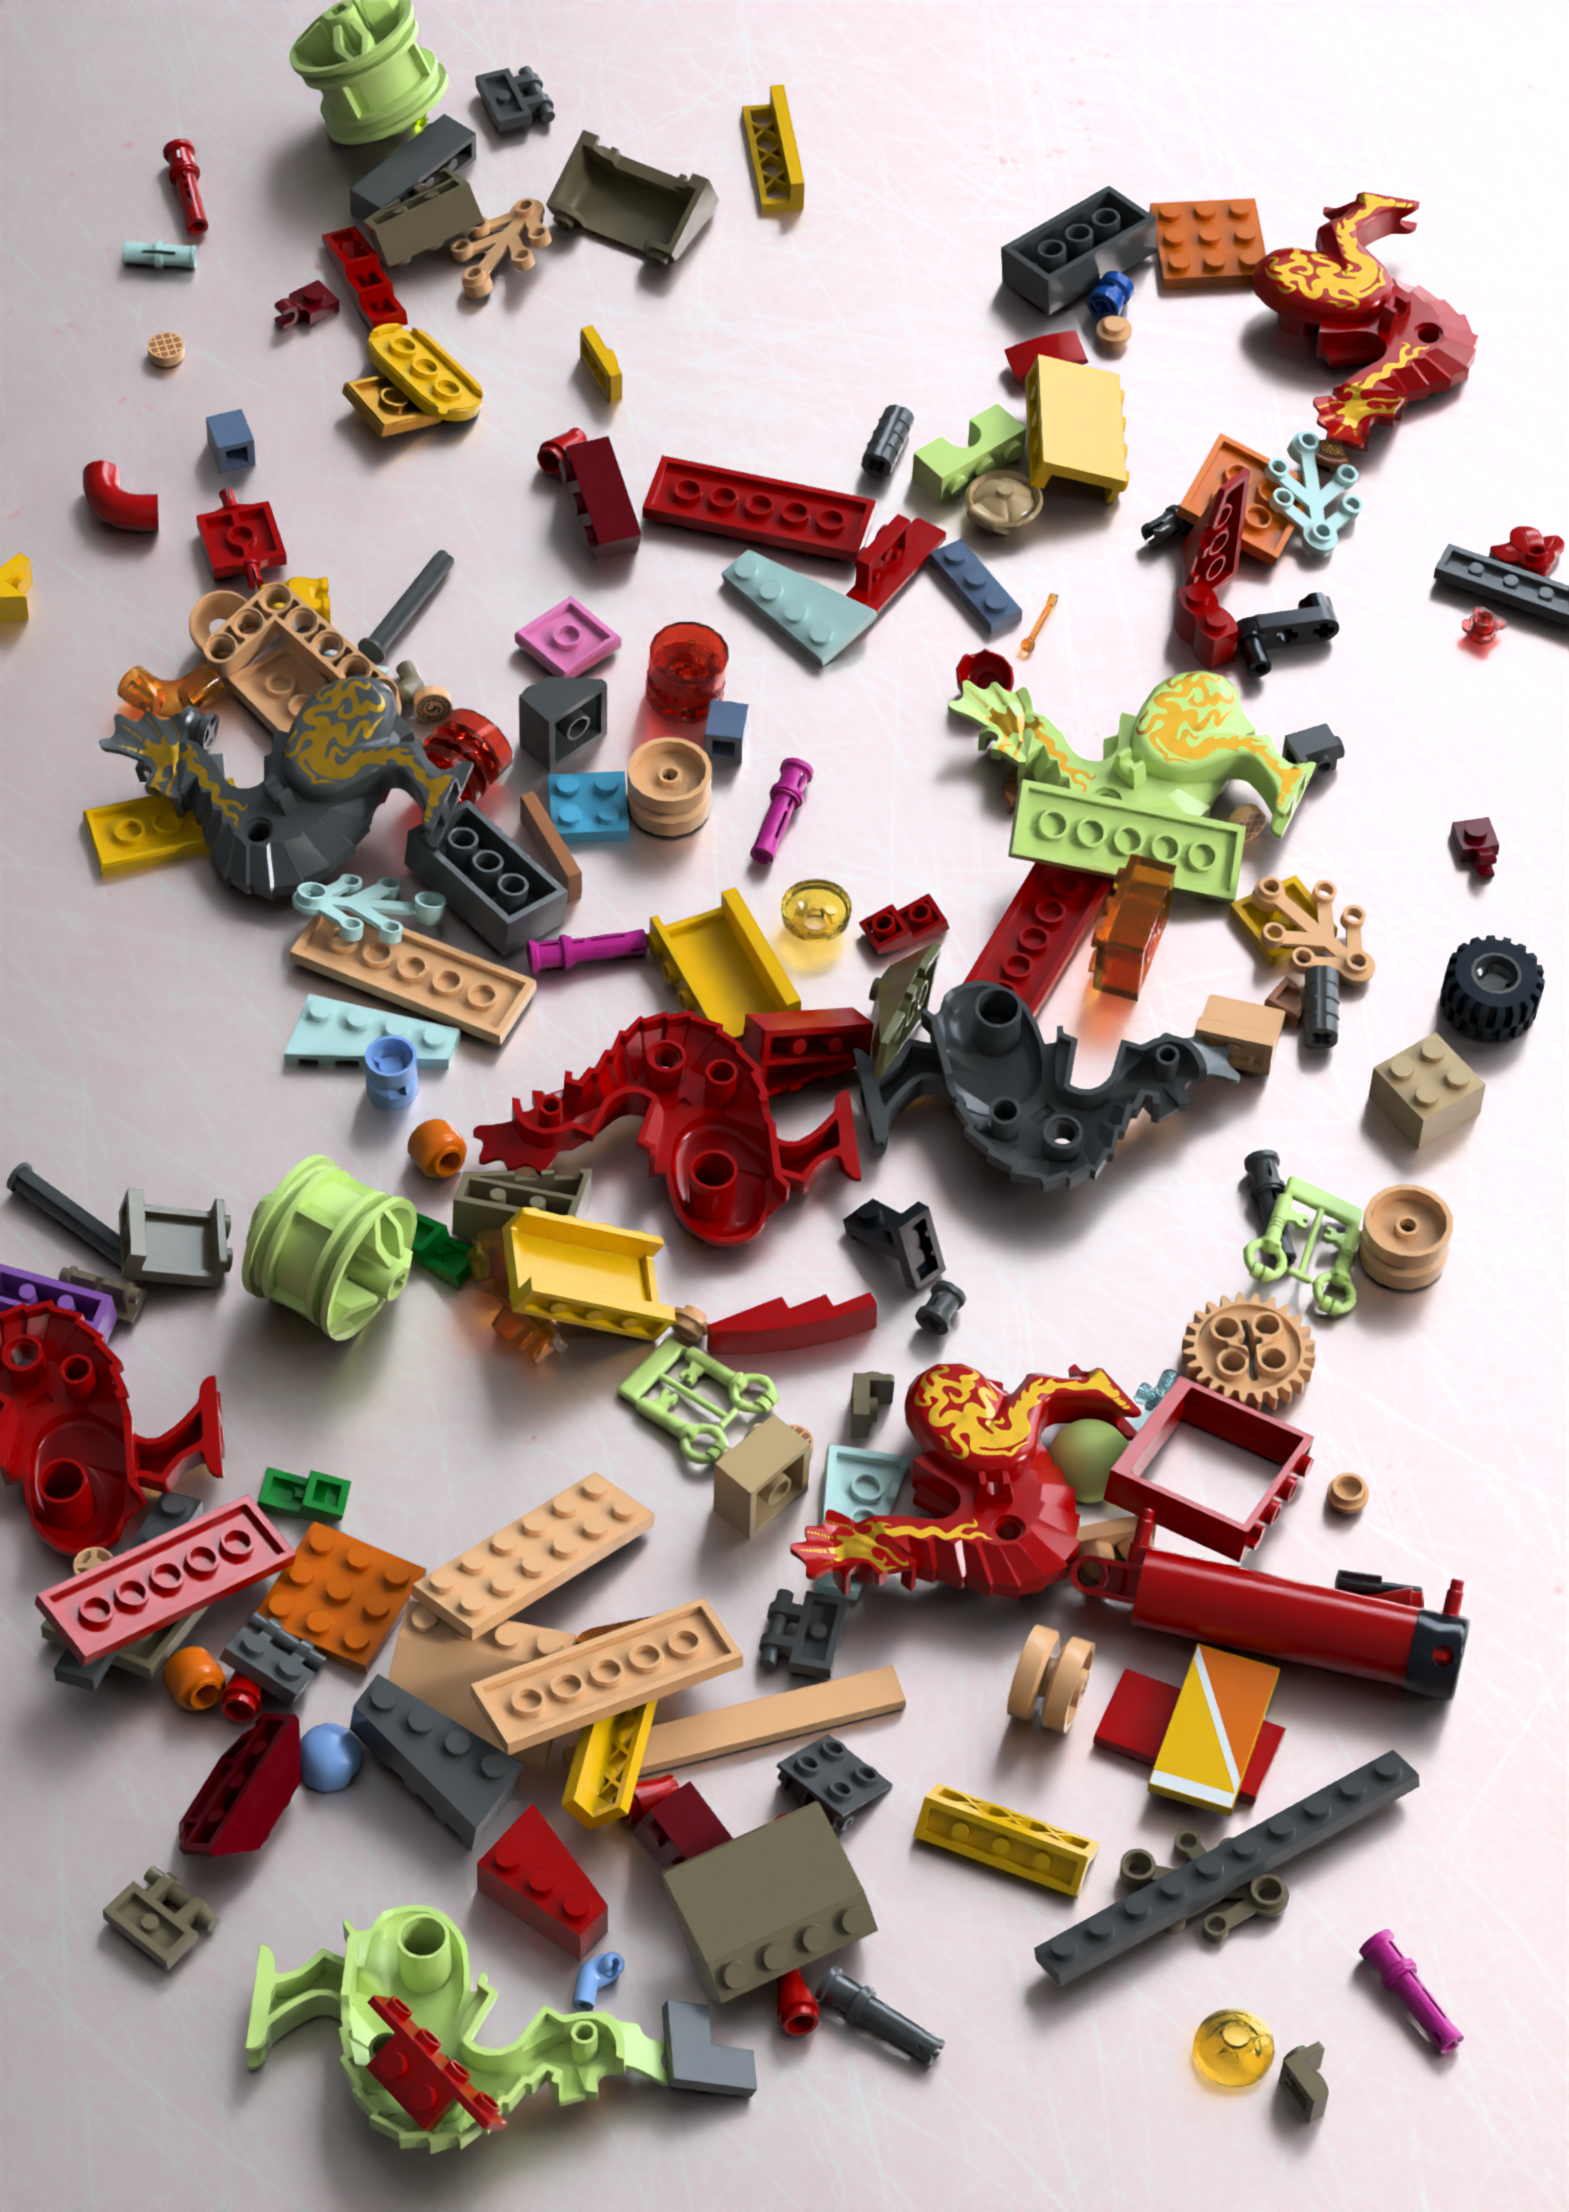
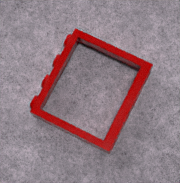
M1179 1376L1110 1469L1103 1500L1139 1517L1143 1508L1154 1510L1153 1522L1240 1563L1249 1548L1254 1551L1258 1548L1265 1533V1525H1274L1282 1508L1281 1502L1283 1500L1289 1502L1292 1499L1298 1486L1299 1476L1306 1478L1314 1463V1459L1309 1455L1315 1436ZM1181 1419L1284 1465L1244 1524L1140 1477Z

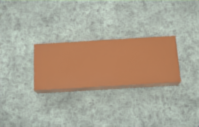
M533 791L520 795V820L553 877L568 891V902L581 898L582 872L537 795Z

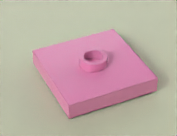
M570 596L515 633V643L555 677L575 678L621 647V637Z

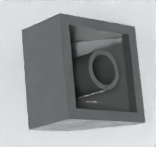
M548 676L536 685H530L519 695L520 747L549 772L607 734V683L603 679Z

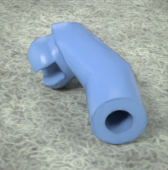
M614 1952L601 1954L580 1967L572 2001L574 2008L580 2011L593 2010L597 1990L616 1980L619 1974L623 1972L624 1961L619 1954Z

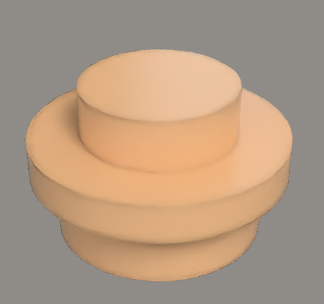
M1115 315L1106 316L1097 323L1096 335L1103 346L1110 349H1118L1126 345L1127 341L1131 338L1132 325L1123 317Z
M686 1305L685 1308L676 1307L674 1309L676 1321L671 1325V1328L675 1332L692 1341H699L702 1335H707L709 1324L706 1322L707 1315L691 1305Z
M1350 1472L1339 1474L1328 1485V1502L1334 1509L1340 1512H1358L1368 1502L1369 1489L1364 1480L1357 1474Z

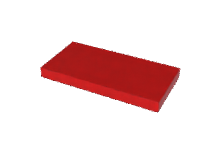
M1125 1668L1095 1732L1093 1743L1155 1766L1182 1689ZM1265 1720L1263 1721L1237 1798L1255 1804L1284 1739L1286 1728Z

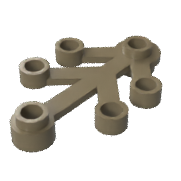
M1183 1829L1176 1834L1174 1852L1178 1857L1192 1861L1207 1853L1201 1845L1199 1834L1194 1830ZM1232 1837L1224 1838L1220 1841L1219 1845L1232 1839ZM1190 1841L1195 1846L1191 1848H1185L1180 1844V1842ZM1131 1849L1123 1855L1119 1872L1125 1884L1138 1889L1153 1883L1176 1869L1156 1865L1152 1854L1146 1850ZM1137 1869L1142 1871L1144 1875H1134L1130 1871ZM1262 1874L1184 1917L1179 1922L1168 1926L1163 1931L1171 1935L1179 1934L1184 1930L1186 1920L1224 1898L1240 1900V1902L1223 1913L1213 1912L1204 1919L1203 1936L1212 1943H1220L1226 1940L1230 1928L1254 1914L1263 1917H1273L1282 1913L1288 1905L1289 1891L1279 1877L1273 1874ZM1270 1895L1274 1900H1263L1260 1896ZM1211 1924H1219L1223 1927V1930L1219 1932L1213 1931L1209 1926Z

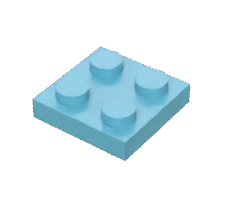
M625 771L548 775L550 819L564 843L629 840Z

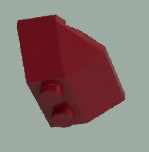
M263 1713L255 1721L256 1726L242 1734L220 1757L179 1823V1850L184 1855L215 1857L255 1851L261 1848L301 1783L299 1719L295 1714Z

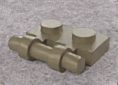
M152 1866L144 1875V1880L151 1887L146 1891L133 1881L103 1909V1917L168 1971L198 1942V1932L190 1926L192 1924H200L207 1931H212L219 1923L220 1918L210 1910V1904L201 1896L193 1897L183 1889L181 1881L170 1872L165 1874L156 1866ZM170 1900L180 1910L174 1914L162 1902Z

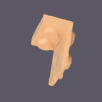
M1210 994L1203 1017L1198 1018L1194 1036L1200 1037L1209 1046H1226L1229 1048L1227 1059L1231 1067L1269 1076L1286 1012L1273 1007Z

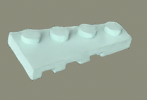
M749 549L721 573L723 580L823 667L878 618L876 610Z
M308 994L285 1050L284 1061L285 1064H299V1059L318 1060L319 1065H336V1061H359V1066H366L365 1052L368 1045L377 1038L396 1035L407 1039L415 1047L417 1068L449 1069L461 1039L460 1029Z
M829 1444L826 1451L820 1525L824 1523L825 1513L828 1509L837 1511L857 1523L873 1515H889L911 1457ZM833 1572L816 1579L815 1593L857 1600L863 1583L856 1580L854 1574L851 1575L850 1592L844 1595L837 1587L833 1578Z

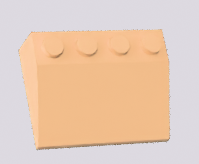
M409 1600L397 1637L388 1680L505 1752L471 1697L470 1684L576 1645V1634L505 1620L478 1638L470 1641L421 1603ZM554 1738L509 1756L526 1766L545 1769Z

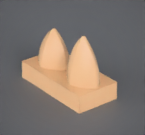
M1135 1515L1078 1527L1076 1538L1081 1540L1080 1553L1073 1562L1085 1555L1115 1560L1114 1554L1121 1553L1122 1557L1127 1560L1130 1542H1133L1137 1520L1140 1517ZM1154 1523V1527H1153V1531H1152V1536H1151V1540H1150V1545H1149V1546H1151V1547H1155V1546H1154V1539H1155V1533H1156V1524H1155V1523ZM1094 1562L1085 1563L1082 1566L1085 1571L1096 1581L1100 1582L1102 1578L1100 1567Z

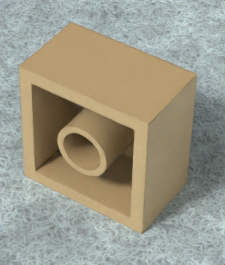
M1435 1032L1373 1067L1369 1097L1419 1149L1480 1114L1486 1084Z
M775 1414L762 1424L756 1423L753 1425L741 1442L733 1448L728 1447L723 1450L714 1463L713 1510L750 1540L808 1491L810 1443Z

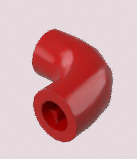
M93 461L84 468L83 489L88 506L102 521L122 530L138 532L159 531L158 494H132L124 491L120 487L119 468L109 461Z

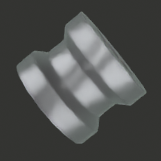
M187 705L183 709L181 716L187 729L188 738L199 743L204 750H208L218 733L219 715L213 712L204 714L199 712L197 707Z

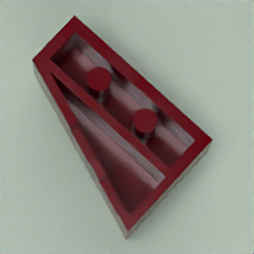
M609 436L566 446L563 461L559 462V479L581 526L585 547L591 549L595 560L638 550L642 533Z
M691 1781L649 1809L631 1833L665 1870L733 1839Z

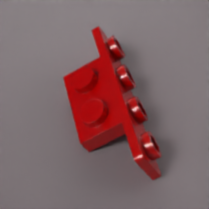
M897 514L888 525L884 524L881 526L875 539L867 548L863 547L857 553L854 560V567H856L855 585L845 596L876 610L878 615L929 559L930 553L937 550L946 540V531L920 518H915L910 524L909 519Z
M373 1995L367 2003L395 2034L368 2063L366 2068L424 2131L432 2132L457 2102L485 2130L501 2131L507 2123L498 2114L500 2107L496 2101L485 2092L480 2091L478 2093L468 2082L471 2078L469 2072L453 2059L449 2061L439 2050L442 2046L440 2041L427 2029L418 2028L410 2019L412 2011L403 2001L395 1996L389 1998Z

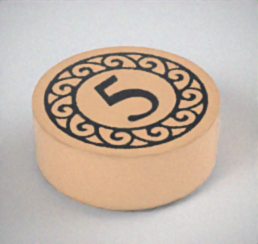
M426 686L420 689L413 698L415 715L423 722H441L447 719L452 712L451 695L443 687Z

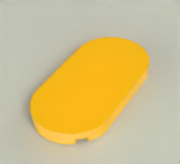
M398 323L383 324L372 330L366 344L367 357L419 409L435 418L447 421H464L478 414L483 396L481 386L427 333L417 328H412V331L402 329L403 325Z

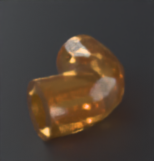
M203 663L197 665L181 679L171 681L162 680L154 676L140 665L134 666L123 676L117 689L118 696L131 706L143 712L149 711L156 717L171 718L176 713L181 714L187 705L195 706L200 711L225 693V685L219 674L212 667Z

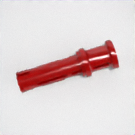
M174 139L168 142L163 149L164 159L170 165L168 176L171 183L177 187L187 232L198 235L208 229V222L205 217L197 183L200 177V169L193 159L195 148L192 142L187 139ZM177 149L180 150L181 157H177Z

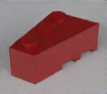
M854 1007L745 1014L742 1044H744V1051L763 1069L762 1081L770 1097L787 1089L793 1092L803 1088L802 1083L820 1076L828 1078L856 1067L853 1049L859 1048L870 1057L874 1023Z
M532 1803L477 1862V1887L483 1894L581 1962L608 1932V1905Z

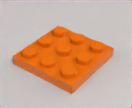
M1255 198L1150 203L1149 213L1156 217V255L1163 289L1251 285L1257 262L1266 256Z
M1222 433L1219 434L1175 514L1195 525L1218 489L1243 468H1246L1250 471L1241 550L1274 567L1296 526L1282 513L1275 512L1269 505V499L1277 488H1282L1277 483L1268 480L1264 474V470L1271 459ZM1289 470L1288 474L1304 486L1302 475ZM1294 498L1293 505L1301 512H1304L1305 507Z
M314 1521L295 1550L297 1555L294 1564L282 1570L257 1609V1612L269 1620L274 1617L283 1623L282 1628L301 1641L306 1638L316 1645L314 1649L328 1659L367 1675L404 1616L408 1601L414 1600L412 1597L413 1584L427 1576V1571L425 1568Z

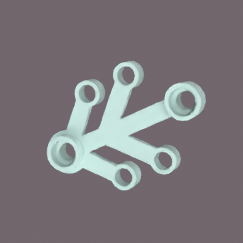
M1302 431L1294 435L1287 451L1290 458L1301 466L1304 486L1288 474L1290 468L1284 459L1272 458L1267 464L1264 474L1268 480L1277 483L1282 488H1277L1269 499V505L1275 512L1282 513L1302 531V545L1309 553L1324 555L1335 548L1338 542L1336 531L1348 520L1356 519L1363 509L1362 500L1356 495L1348 494L1340 502L1338 511L1325 521L1323 509L1343 490L1353 487L1358 479V472L1351 465H1340L1333 479L1320 490L1315 460L1320 450L1319 439L1311 431ZM1294 498L1308 510V516L1293 505Z
M344 874L340 876L338 881L327 886L317 882L302 883L298 886L297 891L292 897V905L303 915L309 917L321 915L339 926V936L346 941L360 940L363 935L364 923L362 920L379 930L378 938L386 944L401 942L403 925L398 921L388 919L380 913L417 916L416 919L419 923L432 926L438 924L440 919L444 917L446 898L434 891L419 892L415 896L414 902L395 901L400 897L401 882L393 877H383L378 880L377 884L361 891L362 879L354 874ZM340 910L349 911L360 919L349 917Z

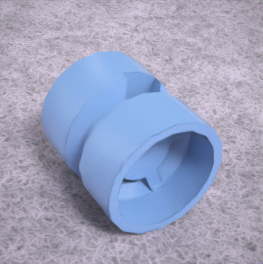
M396 1035L375 1039L368 1045L365 1052L367 1096L374 1105L382 1109L399 1110L407 1107L415 1100L418 1094L416 1049L410 1041Z

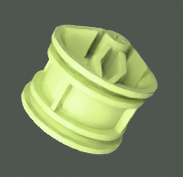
M346 0L339 2L320 15L299 36L291 48L289 60L294 71L302 76L308 87L321 90L324 96L321 101L320 112L325 120V129L333 141L345 145H355L400 134L419 121L444 95L449 83L448 74L444 66L437 62L430 50L418 46L415 39L418 35L419 26L414 17V8L410 0Z
M315 1154L307 1157L284 1177L272 1195L267 1194L260 1200L253 1212L242 1263L243 1286L247 1292L258 1298L267 1297L275 1303L284 1304L308 1317L310 1322L322 1327L323 1332L330 1338L337 1341L346 1340L364 1328L373 1315L381 1309L386 1300H394L403 1290L408 1279L413 1254L411 1248L417 1226L415 1206L403 1197H392L383 1191H376L353 1179L348 1172L338 1168L335 1161L325 1155Z

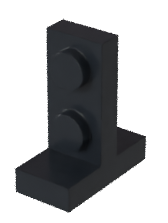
M872 1198L843 1219L846 1233L898 1260L905 1285L916 1292L946 1270L930 1209L919 1201L903 1213H899Z

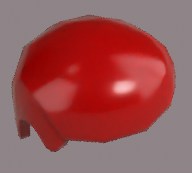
M987 649L972 655L966 653L962 656L956 667L957 687L962 695V683L964 680H969L981 689H987L992 682H997L1002 688L1012 692L1015 682L1013 667L1002 655L990 652Z

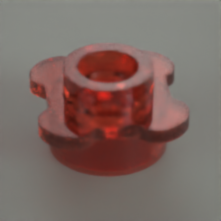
M1479 606L1473 609V615L1469 619L1462 621L1461 628L1464 632H1467L1468 637L1473 642L1489 644L1496 639L1498 630H1503L1506 627V620L1501 616H1495L1487 608Z

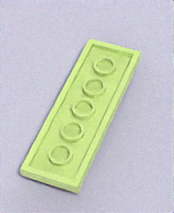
M1022 779L1018 786L1008 857L1225 903H1233L1236 900L1246 826Z

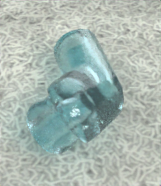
M1165 1369L1155 1388L1146 1382L1140 1384L1133 1397L1134 1401L1144 1405L1145 1410L1154 1411L1181 1375L1172 1369Z

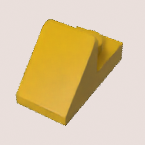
M20 552L0 568V623L21 622L29 619L28 603L25 594L33 585L31 561Z

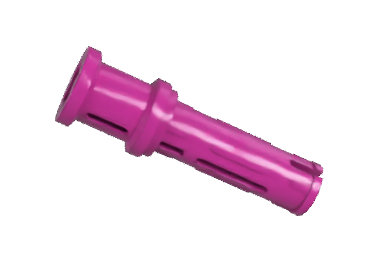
M791 757L782 761L779 781L772 785L769 793L772 802L750 851V856L758 863L769 864V862H773L792 811L802 805L804 799L802 792L805 785L811 782L814 775L813 768L804 760Z
M644 929L587 938L572 939L571 936L565 934L560 935L557 940L535 942L534 939H528L526 941L527 961L532 975L538 974L541 969L563 967L564 970H570L571 967L575 966V963L647 954L648 952Z
M1390 1929L1374 1934L1359 1949L1361 1957L1364 1960L1369 1959L1382 1976L1380 1982L1385 1989L1395 1991L1400 1996L1406 2007L1432 2039L1439 2052L1446 2054L1454 2050L1459 2045L1458 2042L1464 2040V2036L1453 2025L1446 2013L1416 1975V1963L1412 1958L1406 1959L1394 1943L1395 1936Z

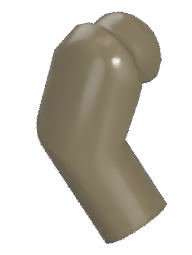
M410 660L401 662L396 668L401 679L397 687L402 709H405L408 704L413 705L415 694L424 688V683L414 663Z

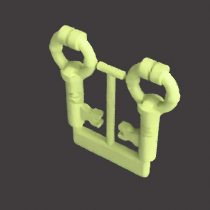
M1295 1176L1289 1177L1284 1193L1277 1196L1265 1235L1250 1241L1243 1249V1259L1247 1269L1250 1271L1249 1276L1255 1279L1258 1278L1259 1281L1267 1284L1268 1281L1280 1278L1287 1271L1288 1275L1306 1284L1312 1283L1313 1296L1319 1305V1310L1327 1312L1333 1317L1348 1312L1356 1304V1292L1350 1281L1349 1272L1360 1240L1361 1231L1358 1228L1363 1216V1210ZM1293 1200L1317 1211L1298 1271L1293 1268L1287 1269V1258L1281 1248L1282 1243L1280 1241L1285 1223L1293 1224L1296 1229L1303 1232L1310 1217L1304 1213L1298 1214L1291 1208ZM1323 1215H1326L1349 1227L1346 1228L1345 1233H1337L1336 1229L1328 1225L1324 1229L1323 1233L1325 1234L1322 1236L1321 1241L1327 1244L1332 1243L1340 1250L1334 1269L1321 1273L1313 1281L1312 1277L1305 1275V1271ZM1260 1248L1266 1254L1275 1255L1277 1263L1274 1270L1254 1261L1253 1256L1256 1249ZM1329 1282L1334 1287L1344 1288L1346 1292L1344 1302L1342 1303L1336 1299L1333 1300V1298L1327 1295H1323L1324 1283Z
M670 1337L666 1338L617 1388V1393L636 1405L635 1411L678 1437L682 1454L689 1462L696 1464L714 1465L719 1454L728 1448L727 1438L721 1429H724L739 1411L766 1414L779 1401L776 1387L767 1375L736 1373L696 1347L692 1346L688 1349ZM685 1355L684 1359L690 1363V1367L684 1369L679 1374V1379L684 1381L687 1378V1384L692 1386L697 1381L698 1376H702L704 1373L710 1375L728 1387L729 1398L736 1408H732L726 1413L664 1373L681 1356ZM659 1379L722 1420L718 1423V1426L705 1423L696 1425L685 1423L667 1411L668 1406H673L678 1401V1395L673 1393L670 1396V1390L667 1388L660 1393V1398L655 1399L653 1402L642 1396ZM748 1383H758L766 1389L754 1403H748L739 1396L745 1390ZM698 1434H710L711 1437L716 1438L717 1441L705 1454H698L690 1448V1444L696 1440Z

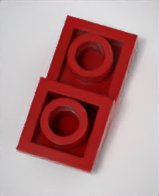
M1076 331L1041 336L1004 350L1018 385L1025 383V377L1038 354L1080 365L1089 363Z
M929 893L898 911L891 904L859 922L861 929L878 954L913 946L950 929L947 919Z

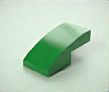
M417 1213L416 1233L411 1251H413L412 1260L440 1279L460 1288L484 1262L481 1250L450 1237L447 1225Z
M267 1467L257 1506L262 1512L284 1517L316 1521L342 1520L351 1481L313 1470L310 1471L308 1478Z

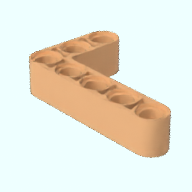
M274 582L264 586L214 631L204 643L203 649L209 671L216 678L225 680L230 675L246 667L280 636L329 682L347 678L357 673L379 679L394 693L397 711L401 715V701L398 687L394 681L283 583ZM275 603L285 604L284 607L275 610L270 608ZM254 627L258 629L253 634H243V631L247 628ZM300 627H311L306 633L296 632ZM328 650L338 651L334 656H323V653ZM220 653H230L225 659L215 658Z

